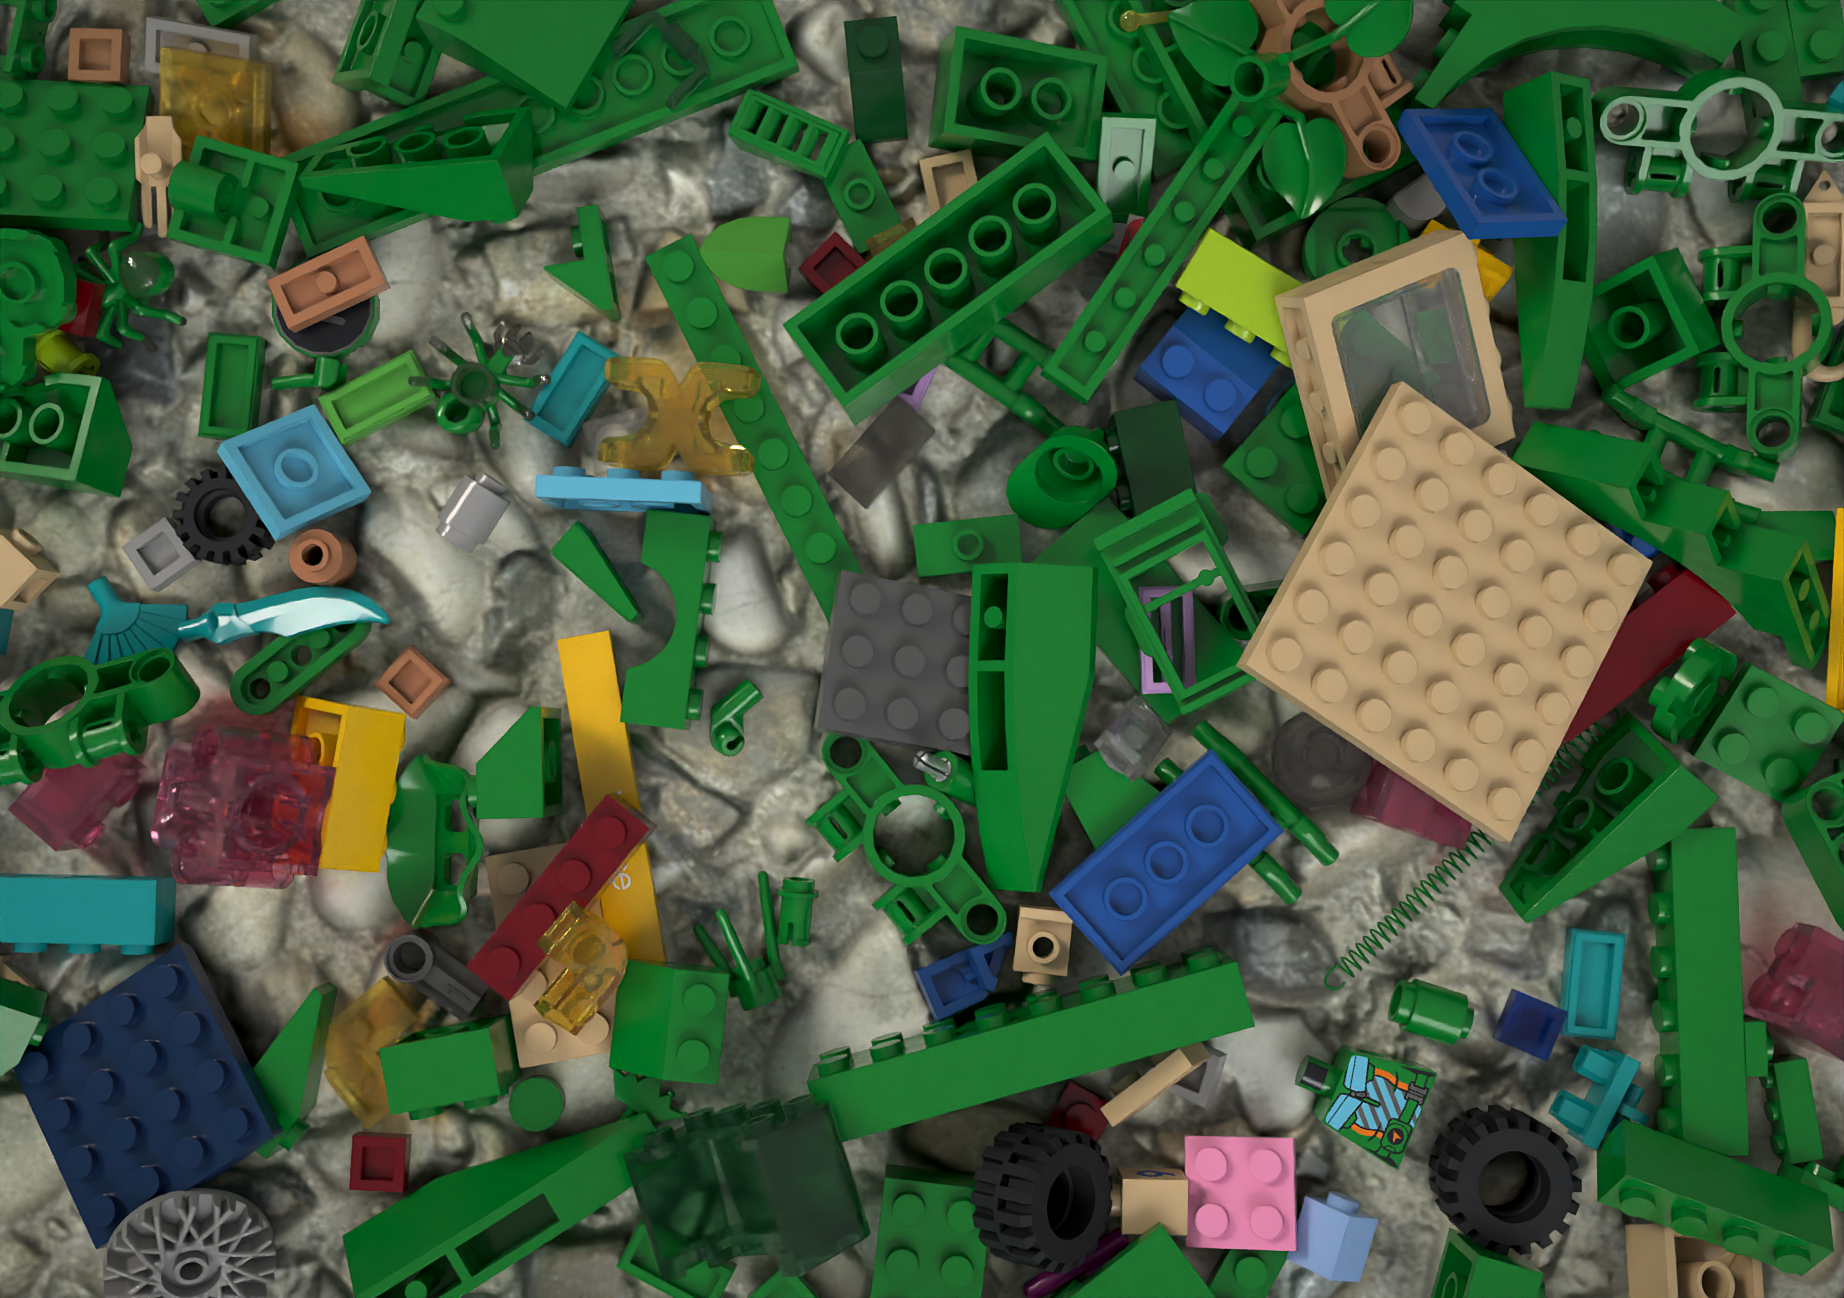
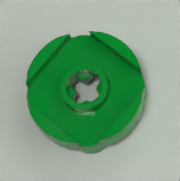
M1350 197L1336 201L1316 217L1304 236L1301 256L1305 274L1310 281H1313L1352 265L1350 258L1344 257L1342 249L1349 246L1350 239L1359 240L1360 248L1369 250V257L1410 241L1406 227L1401 220L1397 222L1385 210L1387 207L1377 200L1365 197ZM1382 295V296H1380V297H1378V298H1375V299H1373V300H1370V301L1365 302V303H1363V304H1361V305H1358V306H1362V305H1367V304L1373 303V302L1377 301L1378 299H1380L1381 297H1384L1385 295Z
M1701 637L1695 639L1687 648L1682 659L1683 665L1672 679L1668 676L1663 677L1656 684L1649 697V704L1657 708L1650 727L1656 735L1673 745H1678V736L1687 741L1707 722L1722 698L1721 695L1715 692L1721 677L1731 682L1736 670L1737 656L1735 653L1717 643H1710Z

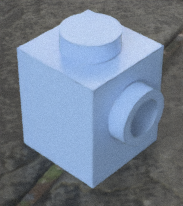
M1329 1191L1327 1198L1305 1196L1297 1222L1298 1250L1288 1251L1286 1259L1331 1281L1360 1282L1379 1219L1360 1211L1361 1202L1339 1192Z

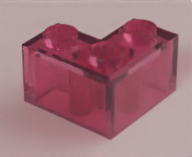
M1370 755L1368 756L1349 813L1448 848L1464 849L1472 826L1470 822Z
M1795 922L1792 928L1787 929L1779 937L1774 948L1776 957L1767 973L1759 976L1752 984L1748 993L1749 1004L1744 1014L1765 1021L1767 1028L1800 1047L1844 1062V941L1819 926Z

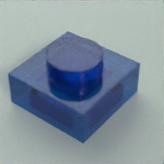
M1512 988L1492 1038L1544 1061H1548L1568 1012Z

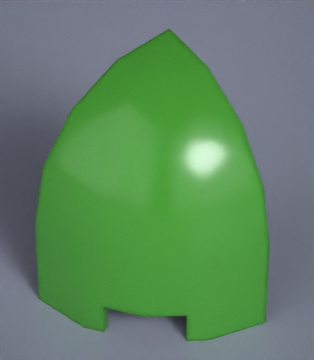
M758 216L739 218L720 225L706 236L699 251L705 265L719 279L737 288L751 291L788 293L791 268H787L786 250L788 243H792L791 217Z

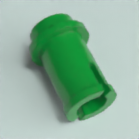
M784 877L783 885L777 888V895L782 896L777 943L787 945L788 941H792L791 946H808L811 944L810 929L813 899L819 897V891L814 889V879Z

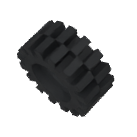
M217 467L218 471L216 472L210 469L199 472L202 478L198 480L191 477L185 483L190 488L188 493L178 492L175 499L183 502L181 510L173 509L172 519L179 520L181 526L175 527L174 530L177 537L186 540L182 545L188 551L197 553L196 557L226 566H229V564L235 566L247 565L246 560L248 559L257 561L262 558L263 555L260 551L263 548L270 550L275 542L270 540L271 534L229 469L227 467ZM235 497L245 508V524L237 534L231 537H220L213 531L210 525L209 516L211 509L219 500Z

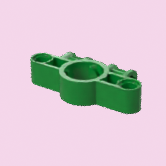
M1714 68L1701 72L1684 83L1678 91L1611 86L1598 91L1591 98L1593 129L1611 143L1630 146L1624 172V190L1626 194L1638 195L1641 190L1669 192L1671 198L1682 199L1687 194L1693 172L1696 171L1700 175L1713 180H1728V198L1731 203L1743 204L1747 199L1763 200L1767 196L1779 192L1790 193L1796 196L1805 160L1831 163L1844 161V110L1826 103L1780 100L1768 85L1737 69ZM1744 88L1748 89L1756 104V117L1750 122L1747 131L1750 135L1749 138L1737 150L1725 156L1701 152L1700 157H1697L1690 142L1691 135L1696 133L1697 111L1710 97L1720 92L1740 95L1743 93ZM1627 103L1628 113L1625 119L1616 126L1608 127L1607 117L1609 112L1615 106ZM1838 122L1836 136L1831 141L1822 144L1821 138L1824 130L1830 124Z
M1782 192L1767 196L1756 207L1753 217L1752 245L1714 247L1703 249L1697 254V262L1703 265L1702 299L1707 309L1724 310L1721 319V334L1727 352L1705 353L1694 357V366L1699 368L1698 399L1692 402V410L1695 412L1747 413L1746 433L1752 450L1756 456L1777 462L1784 461L1793 456L1799 448L1802 430L1803 377L1816 369L1825 359L1830 350L1834 334L1829 301L1823 291L1806 278L1808 225L1804 205L1796 196ZM1779 213H1788L1796 218L1794 226L1784 233H1772L1765 228L1768 220ZM1723 270V286L1720 287L1721 271ZM1790 295L1797 296L1811 304L1817 312L1812 313V340L1814 342L1806 352L1791 361H1787L1786 356L1766 359L1765 362H1758L1744 354L1737 345L1736 340H1743L1744 321L1740 320L1751 305L1762 298L1768 297L1772 300L1788 301L1790 300ZM1720 374V387L1717 393V376ZM1778 422L1788 426L1790 434L1783 444L1776 447H1768L1758 441L1759 432L1767 424Z
M164 647L150 649L97 665L80 656H61L33 667L19 677L8 690L0 692V787L22 782L25 785L38 783L42 778L44 768L61 769L79 763L84 768H92L98 766L102 759L122 753H127L131 756L142 754L147 744L149 725L177 718L190 711L199 700L201 694L199 686L171 649ZM80 700L72 710L61 718L45 724L53 714L64 706Z
M829 734L824 740L821 749L822 760L844 789L808 817L804 823L808 828L815 827L835 851L832 857L837 863L863 843L866 856L873 868L883 878L894 883L892 887L871 905L876 911L883 910L902 934L900 938L902 944L907 946L945 915L950 918L963 936L973 943L980 945L990 944L999 939L1004 933L1007 924L1006 912L1000 900L962 855L965 845V827L961 814L954 802L946 794L928 785L904 784L868 740L854 738L859 742L862 750L861 758L856 765L847 768L838 765L832 757V748L838 739L845 736ZM921 795L934 799L937 802L932 806L945 822L950 818L953 822L954 841L950 853L947 857L942 853L926 865L929 871L924 873L909 874L894 869L892 866L896 863L884 847L879 850L876 847L874 828L878 815L881 812L885 817L902 804L898 799L902 796ZM831 817L836 820L848 837H845L832 822ZM898 901H901L914 916V920L910 918ZM977 904L990 905L997 912L995 925L984 932L973 930L966 921L969 910Z

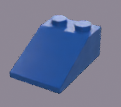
M1188 307L1142 363L1133 380L1161 402L1176 399L1180 417L1215 444L1281 362L1269 355L1275 346L1257 335L1250 344L1225 329L1224 326L1229 318L1210 308L1206 316Z

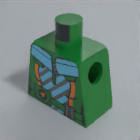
M1341 1045L1332 1065L1306 1055L1298 1068L1295 1085L1319 1095L1313 1114L1321 1122L1388 1166L1398 1170L1437 1073L1415 1061Z

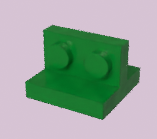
M361 0L331 83L349 92L366 90L403 109L425 101L442 54L433 48L415 19L425 0Z

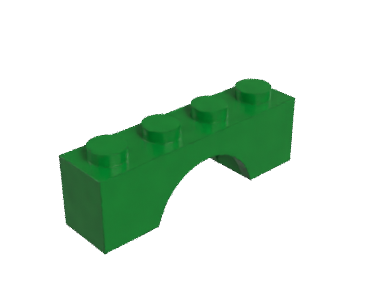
M647 509L640 562L655 570L669 585L676 603V624L669 642L658 655L643 664L626 669L620 722L690 730L691 720L699 721L701 718L704 690L696 688L698 667H707L710 653V636L702 635L705 614H714L717 598V584L709 583L712 562L720 563L724 542V532L716 530L717 522L711 516Z

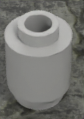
M479 471L475 479L465 474L438 515L442 521L435 531L460 548L473 553L478 543L485 544L511 502L503 497L507 487L482 471Z

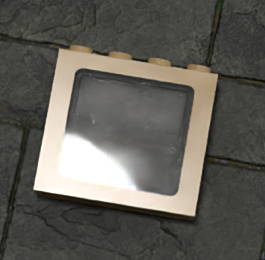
M1435 230L1274 296L1326 500L1330 497L1390 386L1401 381L1493 447L1516 437L1511 418L1513 414L1512 405L1506 396L1500 369L1501 356L1495 346L1490 325V307L1483 293L1477 267L1478 253L1472 240H1468L1461 230Z

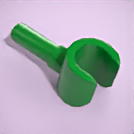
M317 357L314 374L303 373L274 377L271 379V385L273 390L314 387L330 392L345 384L348 365L340 364L335 359Z

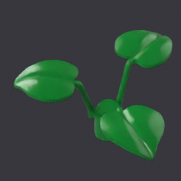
M1196 0L1189 5L1171 11L1167 18L1176 42L1184 56L1204 79L1218 86H1230L1234 96L1242 102L1252 103L1262 100L1265 110L1274 109L1294 120V122L1279 124L1273 129L1263 145L1262 162L1267 178L1273 188L1291 205L1300 219H1305L1319 211L1337 191L1346 171L1348 150L1343 133L1333 120L1320 117L1306 123L1305 115L1302 111L1278 100V96L1286 90L1290 81L1291 72L1289 64L1340 40L1344 36L1349 48L1361 57H1381L1391 53L1399 47L1409 33L1413 20L1414 0H1325V11L1328 17L1339 27L1329 34L1281 54L1275 52L1258 54L1252 49L1260 37L1261 23L1253 4L1249 0Z

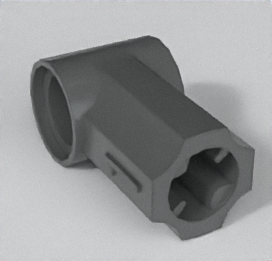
M413 929L396 937L388 944L384 953L385 968L393 979L411 984L463 1023L490 989L489 985L466 967L468 965L466 962L443 947L439 939L432 932L425 929L423 931ZM414 942L421 946L426 955L423 968L413 969L403 962L401 950L404 943Z

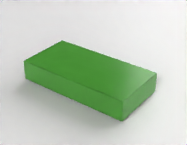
M412 349L318 398L342 445L348 447L440 399L434 388L412 386V376H428L417 354Z

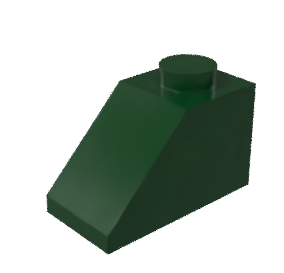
M897 16L844 21L856 140L861 139L863 144L908 140Z

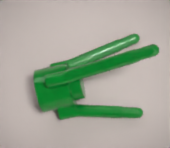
M766 871L758 873V883L768 956L767 964H765L762 956L747 959L735 929L724 909H718L716 917L737 964L732 969L704 927L699 923L693 926V932L714 965L728 967L730 973L728 990L732 998L738 996L744 1011L758 1008L782 996L783 993L778 981L786 977L780 961L778 943L776 942L777 933L772 895Z

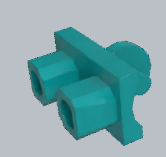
M1583 1044L1573 1061L1572 1070L1593 1080V1083L1584 1100L1561 1089L1549 1109V1114L1569 1129L1567 1134L1595 1150L1598 1149L1606 1131L1611 1132L1623 1119L1628 1121L1632 1119L1646 1127L1650 1116L1636 1110L1645 1090L1631 1083L1641 1062L1612 1048L1607 1052Z

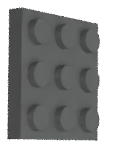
M841 570L836 578L813 730L933 753L949 751L961 758H971L968 688L971 596Z

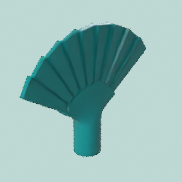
M102 576L86 586L99 605L101 616L95 628L96 632L83 658L97 665L154 648L164 647L172 651L174 650L180 639L178 625L180 622L188 620V604H143V602L123 601L106 576Z

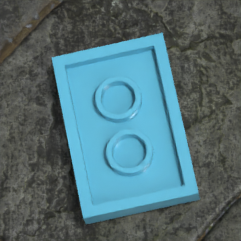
M556 466L553 467L552 475H536L535 497L557 510L647 513V509L695 515H712L713 494L702 481L694 479V473L662 471L660 480L640 477V471L633 469H607V477H594L586 475V469Z

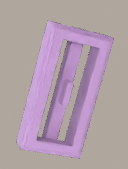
M1180 586L1138 587L1137 595L1142 605L1151 602L1150 598L1161 597ZM1193 590L1180 596L1183 684L1186 689L1196 684ZM1170 601L1159 607L1160 639L1173 663ZM1139 646L1141 694L1172 693L1162 672L1161 682L1153 683V659L1145 655Z

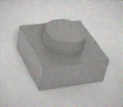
M168 517L162 518L121 547L149 588L160 592L203 562L200 558L196 557L197 553L188 551L182 545L186 540L177 537L174 528L178 527V525L172 518Z
M1203 1044L1211 1057L1173 1085L1167 1092L1206 1108L1213 1104L1227 1053Z

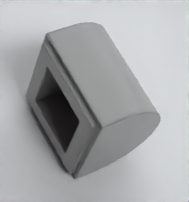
M1424 173L1393 195L1385 204L1387 207L1385 210L1397 222L1399 220L1402 221L1408 234H1414L1423 231L1431 219L1435 220L1445 209L1446 204L1434 189L1426 173Z

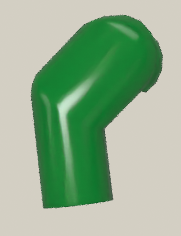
M748 677L716 702L710 710L709 739L712 747L723 756H735L741 752L745 744L743 714L764 698Z

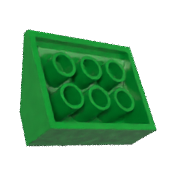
M425 0L415 19L435 50L569 113L635 0Z

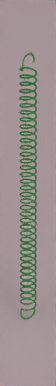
M1616 708L1612 709L1617 714V720L1614 724H1612V727H1614L1620 719L1619 712ZM1596 722L1592 724L1595 727H1597L1601 733L1607 735L1606 731L1603 728H1601ZM1589 728L1584 730L1585 732L1590 734L1594 740L1600 742L1599 738L1595 736L1589 730ZM1581 733L1579 734V736H1576V738L1583 741L1587 747L1592 749L1591 744H1589L1582 737ZM1573 739L1571 740L1572 743L1563 744L1565 750H1557L1556 754L1558 757L1554 756L1555 759L1562 762L1568 769H1571V767L1564 762L1558 751L1566 753L1576 763H1578V760L1568 751L1566 744L1573 746L1580 754L1585 756V753L1575 744ZM1551 762L1549 766L1556 770L1559 775L1564 776L1554 763ZM1546 771L1545 775L1549 777L1552 782L1557 783V781L1552 776H1550V774ZM1541 781L1540 784L1549 790V787ZM1536 791V794L1539 797H1542V794ZM1479 828V833H1470L1472 840L1467 838L1463 839V843L1466 848L1460 845L1456 846V850L1459 855L1453 852H1449V858L1452 862L1446 859H1442V865L1445 869L1439 866H1435V872L1437 876L1432 873L1427 874L1430 883L1425 880H1420V884L1423 890L1418 887H1413V892L1416 895V897H1414L1411 894H1406V899L1409 904L1403 901H1399V906L1403 912L1396 908L1391 909L1392 914L1396 919L1389 915H1384V919L1388 926L1382 922H1377V926L1381 933L1375 929H1370V933L1374 940L1368 936H1363V941L1367 947H1365L1361 943L1355 944L1357 950L1361 955H1359L1357 952L1353 950H1348V953L1354 962H1352L1346 957H1341V961L1346 967V969L1339 964H1334L1333 968H1331L1328 971L1324 978V984L1328 989L1338 990L1345 985V982H1343L1342 985H1340L1339 987L1332 988L1327 984V976L1336 968V966L1341 968L1351 977L1355 978V975L1350 970L1348 965L1345 963L1344 959L1351 963L1358 970L1362 971L1361 966L1355 960L1351 952L1358 956L1360 959H1362L1364 962L1369 964V960L1362 953L1359 946L1364 948L1374 957H1377L1376 953L1367 943L1366 939L1374 943L1381 950H1384V947L1377 940L1373 932L1377 933L1387 942L1391 943V940L1382 930L1380 924L1387 928L1389 931H1391L1394 935L1398 936V933L1392 927L1387 917L1393 920L1395 923H1397L1400 927L1405 929L1404 924L1397 917L1394 910L1403 915L1410 922H1413L1411 917L1404 910L1401 903L1410 908L1417 915H1420L1419 911L1412 904L1408 896L1416 900L1424 908H1427V905L1419 897L1416 890L1420 891L1430 900L1434 901V898L1426 890L1423 883L1429 885L1439 894H1442V892L1437 888V886L1434 884L1430 876L1439 880L1446 887H1449V885L1441 877L1437 869H1440L1448 876H1450L1453 880H1456V878L1448 870L1444 862L1449 863L1454 868H1456L1460 873H1463L1460 867L1453 860L1451 854L1459 858L1467 866H1470L1468 861L1463 857V855L1459 851L1458 847L1469 853L1475 859H1478L1466 844V841H1468L1485 853V850L1478 844L1473 834L1479 836L1484 841H1486L1490 846H1492V843L1485 837V835Z

